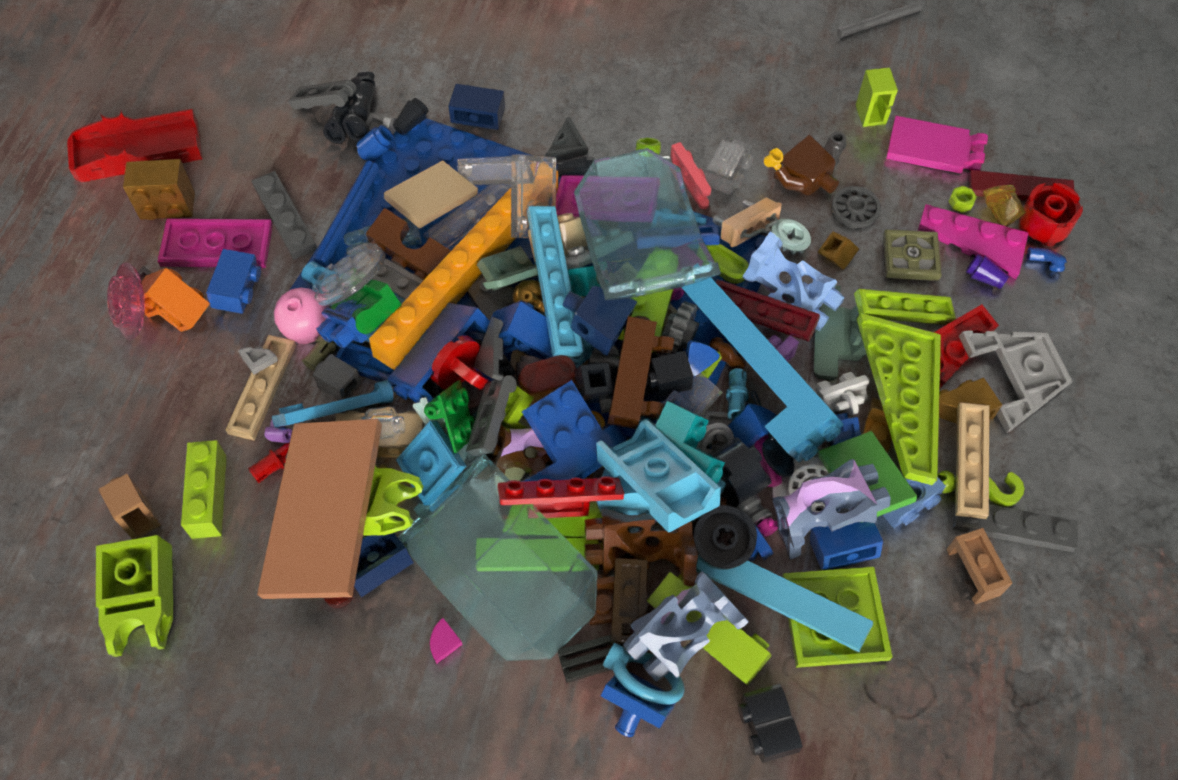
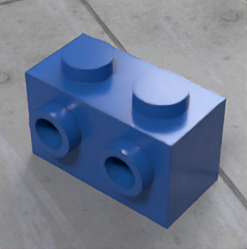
M227 249L222 250L206 292L211 308L244 313L246 305L250 304L253 298V285L259 281L261 275V267L257 264L255 254Z
M856 522L831 531L828 526L814 527L811 529L810 545L821 570H834L879 558L881 556L883 539L875 523Z

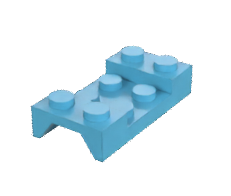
M647 419L641 421L631 439L613 448L602 440L596 443L597 461L614 478L620 475L650 505V514L668 533L720 506L721 488Z

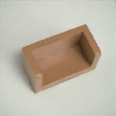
M984 528L955 537L946 549L949 555L959 553L978 590L972 598L974 604L1001 596L1013 583Z

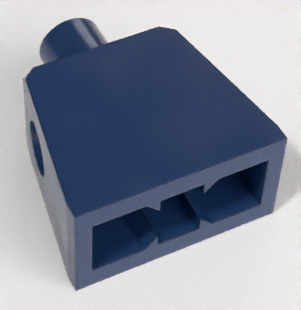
M593 286L585 298L570 291L562 306L575 313L571 324L572 331L607 356L624 330L628 316L632 317L637 301L604 288Z

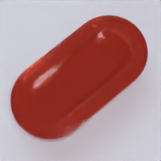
M563 355L526 365L520 372L518 377L519 385L529 394H538L561 387L574 378L576 367L570 358Z

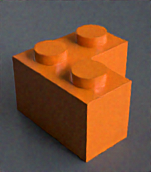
M167 268L146 275L127 299L129 303L147 317L159 314L180 332L192 329L210 304L204 299V294L194 287H189L182 281L183 278L179 273Z

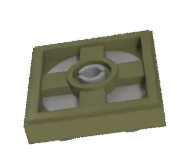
M884 230L883 244L886 278L940 280L942 273L938 232Z

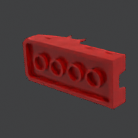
M193 109L139 119L126 117L122 111L119 116L114 118L101 115L103 120L73 131L67 140L69 170L74 179L80 182L125 174L126 162L180 159L182 163L203 159L199 126Z

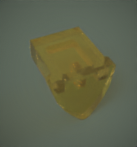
M1013 185L996 186L983 191V199L991 209L998 224L1006 227L1025 214V210L1015 193L1016 189Z

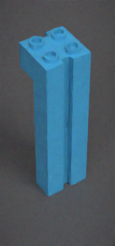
M700 265L679 283L680 287L787 406L764 427L790 456L794 457L799 463L803 460L808 461L819 451L818 447L823 442H830L840 434V428L844 425Z

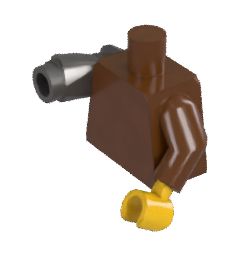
M839 131L833 132L823 148L812 136L808 135L784 156L778 148L771 150L769 155L764 158V164L767 167H774V178L779 180L783 188L811 195L821 187L831 194L839 185V181L832 174L834 168L839 163L840 155L847 147L846 136Z

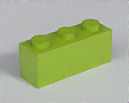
M217 440L187 443L181 526L191 539L222 536L226 454Z

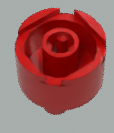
M1044 183L1032 190L1020 213L1018 227L1021 231L1028 232V236L1042 242L1045 246H1054L1057 242H1061L1069 236L1083 212V205L1082 207L1080 206V197L1072 188L1061 183H1054L1053 186H1044Z

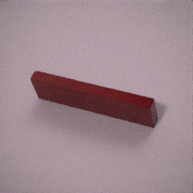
M971 170L968 175L969 188L974 191L976 196L1027 201L1032 190L1044 183V186H1053L1054 183H1061L1075 191L1074 180L978 170Z
M717 279L716 284L751 322L810 342L819 322L820 314Z

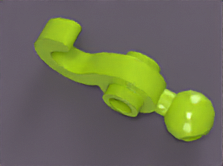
M944 470L937 473V477L946 486L942 493H950L956 489V476L952 472ZM1009 472L1004 478V482L1011 488L1012 494L1002 493L995 482L989 477V499L997 506L1011 507L1017 504L1024 495V484L1020 477L1013 472Z

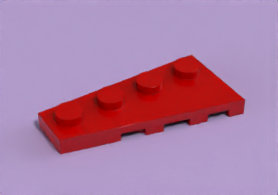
M983 304L933 332L941 335L939 389L969 358L959 335L963 331H973V333L994 331L999 326Z

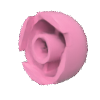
M302 287L291 289L284 293L277 301L274 309V321L281 334L287 339L294 340L298 344L313 343L320 336L316 328L326 320L321 312L326 308H330V306L320 294L312 289Z

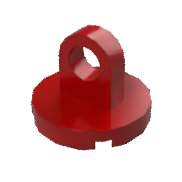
M462 335L457 337L459 340L455 343L450 341L445 344L433 361L432 370L434 375H431L432 380L442 389H447L457 380H461V383L466 380L482 390L489 379L473 367L480 349L478 343L471 337Z

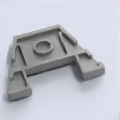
M963 331L959 335L969 358L996 351L1019 398L1017 401L1002 405L997 413L1005 433L1013 430L1073 382L1048 333L1012 332L1011 334H997L996 331H986L985 333Z

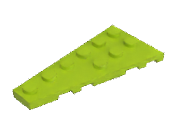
M860 313L856 320L902 474L906 479L933 485L937 481L941 335Z

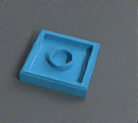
M433 420L426 424L396 459L404 473L420 478L423 490L418 496L424 505H432L467 467L459 453H454L451 441L438 421Z

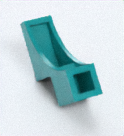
M667 401L655 427L717 484L722 477V468L725 462L696 448L706 434V426L709 420Z

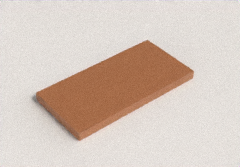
M378 419L294 424L257 593L262 599L353 596L382 424Z

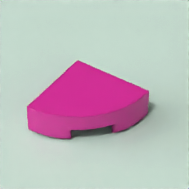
M444 618L436 624L430 638L431 653L437 664L462 645V641Z

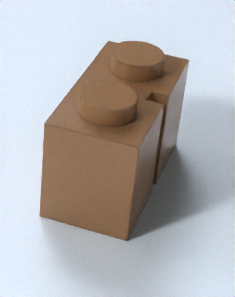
M128 474L113 478L107 485L98 489L112 517L132 539H138L161 526L149 501Z

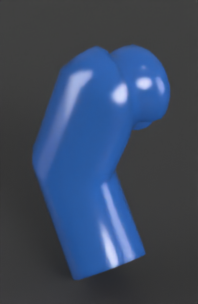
M1029 247L1027 250V260L1051 262L1049 269L1054 272H1063L1065 270V263H1067L1065 256L1048 248Z

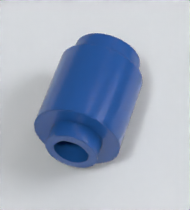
M385 126L374 127L357 142V152L363 160L375 162L392 147L394 136Z

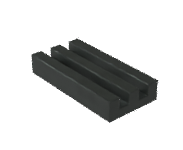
M610 635L558 650L566 683L610 670L604 667L603 663L570 672L569 668L605 658L611 648L566 660L567 657L610 645Z

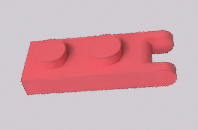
M681 142L673 144L671 146L670 163L701 209H707L709 207L707 196L711 194V187L706 181L703 170L701 168L698 169L689 150L686 151Z

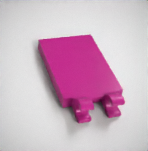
M895 115L886 159L959 174L962 173L963 169L980 171L981 165L985 160V153L983 151L984 145L987 144L988 135L977 133L970 136V130Z

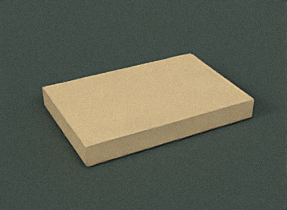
M442 160L384 192V200L420 229L477 196L478 188Z

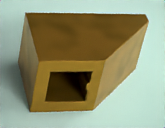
M984 377L976 381L972 379L967 380L951 391L944 389L939 392V418L956 424L957 406L960 402L990 405L989 420L993 419L1002 407V403Z

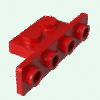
M609 476L594 479H541L525 482L511 480L497 484L500 505L527 504L528 519L589 516L590 501L624 499V490L620 479Z

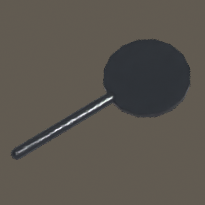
M753 390L751 395L755 405L762 406L757 392ZM769 432L767 434L769 438L762 443L764 458L771 469L779 476L784 478L790 477L795 469L793 459Z

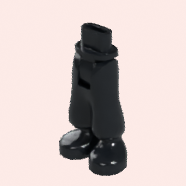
M359 72L356 77L350 80L356 85L357 90L351 97H348V101L343 107L335 106L332 111L333 116L326 121L323 133L329 141L336 144L343 143L347 134L351 139L359 141L370 131L365 122L369 117L375 88V75L373 72Z

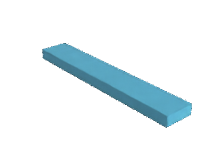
M529 206L527 216L553 357L581 356L583 353L581 337L571 329L575 313L562 306L567 294L571 291L556 207Z
M698 558L696 572L701 573L703 571L710 579L857 652L860 651L873 626V621L750 561H746L733 569L718 570L707 566Z

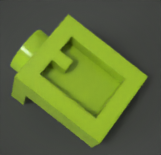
M518 385L516 390L509 394L505 408L506 415L501 424L511 429H529L519 420L523 416L521 411L529 407L534 397Z

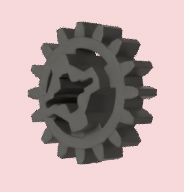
M684 301L681 307L678 308L677 315L673 313L669 315L662 336L674 338L671 354L682 352L683 349L686 350L688 341L694 340L699 327V323L694 321L697 315V305Z

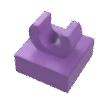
M776 335L768 339L787 362L795 356L799 341L791 335L784 342Z

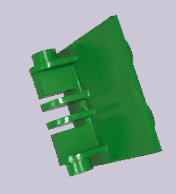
M457 380L424 407V413L429 419L444 418L454 453L459 452L469 442L475 422L474 417L470 415L468 393L462 387L461 380Z

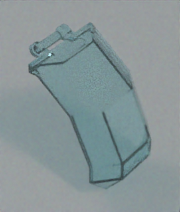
M649 148L593 161L575 189L574 195L592 264L605 300L628 299L688 286L721 274L718 262L715 263L701 237L685 189L681 169Z
M484 454L464 473L461 472L432 505L419 503L413 508L419 517L398 538L438 590L506 661L551 659L596 614L597 570L533 504L500 505L497 484L510 480Z

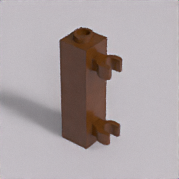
M628 316L607 424L637 429L640 416L658 421L662 413L663 403L656 401L647 402L643 401L652 351L658 354H671L674 338L654 336L657 322L650 321L645 316Z

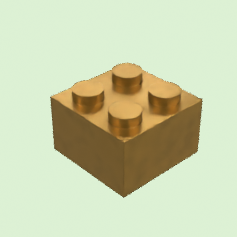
M180 159L126 162L123 188L140 220L179 219L193 216L195 191Z

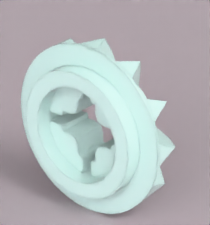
M779 219L771 227V232L780 238L783 243V252L789 250L793 255L796 252L803 253L811 243V236L808 230L795 220ZM790 233H792V240L787 238Z

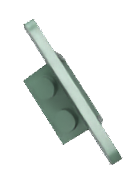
M521 246L482 258L477 263V267L487 280L483 282V285L486 289H493V291L538 275L536 264H532Z
M836 286L835 289L840 292L841 286ZM823 303L819 308L829 319L820 331L815 329L814 375L817 378L835 380L838 377V359L859 361L867 354L856 320L859 316L857 305L852 310L839 307L836 311H833Z

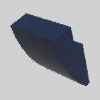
M395 533L363 535L354 588L361 597L414 563L406 547Z

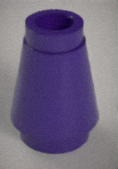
M977 254L966 269V273L970 274V278L1001 289L1009 278V275L986 255L982 257Z

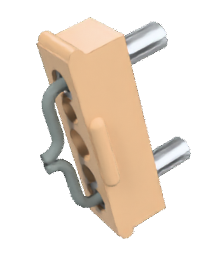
M767 197L757 203L745 199L742 206L746 209L728 219L715 215L713 223L722 227L720 239L728 242L731 247H736L761 232L768 234L771 231L769 227L776 224L780 218L782 204L776 203Z

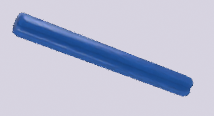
M367 161L364 164L316 250L313 260L319 265L325 267L329 263L379 171L376 162Z

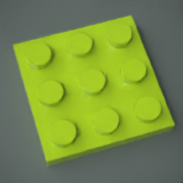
M874 567L783 573V578L873 621V626L860 651L857 652L788 617L796 668L891 660L892 652Z

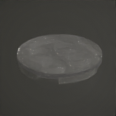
M365 243L349 250V256L342 258L335 266L331 263L316 279L312 287V291L316 292L314 299L321 306H329L341 302L359 291L382 267L385 261L384 251L376 243Z

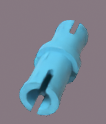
M735 368L729 372V389L726 390V399L729 403L727 417L729 420L732 419V421L745 410L746 401L749 398V392L746 388L747 373L746 371L742 372L743 369Z

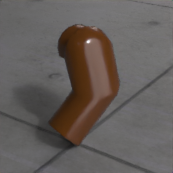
M714 337L710 340L709 346L715 351L720 352L721 360L726 362L731 369H743L745 367V362L731 345L725 343L724 339Z

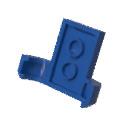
M572 380L521 411L553 462L522 482L538 481L541 479H584L602 467L597 461V442L602 440L613 448L627 441L619 426L607 424L602 428L600 427Z

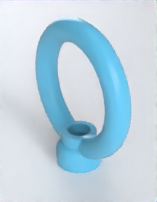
M614 643L603 666L613 670L618 681L629 692L645 701L659 705H671L683 697L685 691L683 680L680 676L676 678L671 671L664 676L672 687L670 691L654 690L633 678L626 669L627 663L645 664L654 655L646 652L636 661L622 646Z

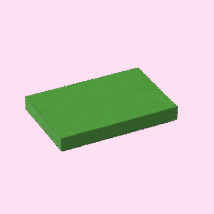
M872 431L819 451V459L829 474L851 459L855 460L858 467L868 464L874 465L879 479L877 484L868 486L870 491L885 487L891 498L890 506L878 511L877 517L916 502L917 495Z

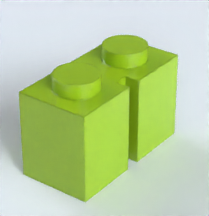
M890 68L865 70L856 101V108L863 127L887 124L891 106H893L898 91Z

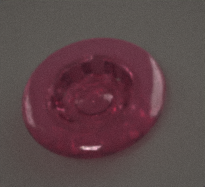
M124 262L119 266L116 275L111 277L109 281L107 305L113 325L120 329L122 335L127 340L135 339L141 332L145 316V296L142 281L136 268L132 264Z

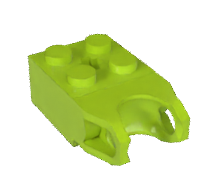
M375 465L363 535H387L412 526L413 520L410 517L409 511L396 505L422 492L423 484L419 477L392 468H377ZM408 482L413 484L415 487L410 488L400 483ZM393 516L401 517L404 521H398Z
M158 535L96 546V607L99 608L98 624L105 638L109 655L113 657L122 656L124 648L128 643L129 635L136 627L141 625L145 626L151 647H156L159 650L164 649L166 646L167 636L173 622L172 545Z

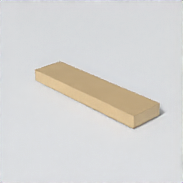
M268 335L262 349L271 350L277 356L278 361L255 375L251 372L225 429L227 434L255 441L296 348L294 340Z
M960 402L957 406L955 516L987 519L989 516L990 405Z

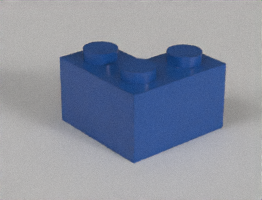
M519 301L493 312L492 317L503 322L499 333V338L503 340V354L519 350L527 356L540 358L543 362L554 359L550 352L552 349L546 316L537 312L533 305Z

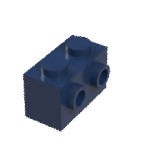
M455 84L448 105L450 122L499 130L505 111L504 91Z

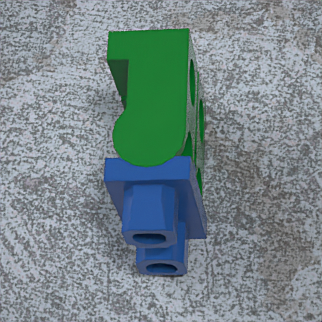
M358 275L352 281L355 289L343 300L336 301L331 306V309L326 308L321 312L326 319L316 328L321 337L329 343L334 341L341 348H346L353 340L362 344L368 338L365 334L374 331L402 305L387 283Z

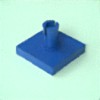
M629 672L633 678H635L643 685L654 690L664 691L661 688L651 684L650 682ZM615 675L605 685L601 697L623 708L615 729L627 737L634 736L641 719L660 729L676 704L659 705L645 701L629 692Z

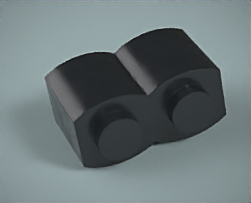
M781 684L747 692L742 695V704H738V711L743 724L748 723L752 732L748 739L754 756L759 755L761 762L764 763L801 751L803 747L801 738Z

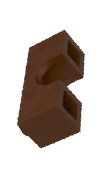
M384 208L366 232L369 247L381 255L383 252L392 257L391 261L403 269L408 267L415 272V276L424 280L451 250L431 237L421 248L409 249L405 247L402 242L409 232L407 222Z

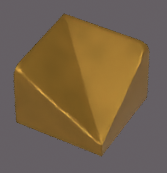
M832 231L817 253L839 268L845 269L859 251V248L850 239Z

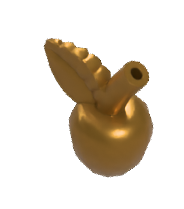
M533 279L520 282L514 289L513 302H527L533 305L537 312L542 311L545 313L540 283Z

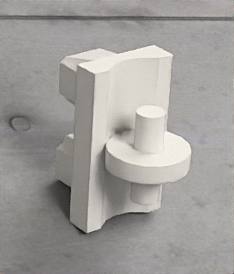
M852 372L842 374L839 378V384L832 386L826 380L817 383L816 394L833 412L845 410L849 416H853L859 411L858 405L868 401L867 385L869 384V379L866 375L856 377Z

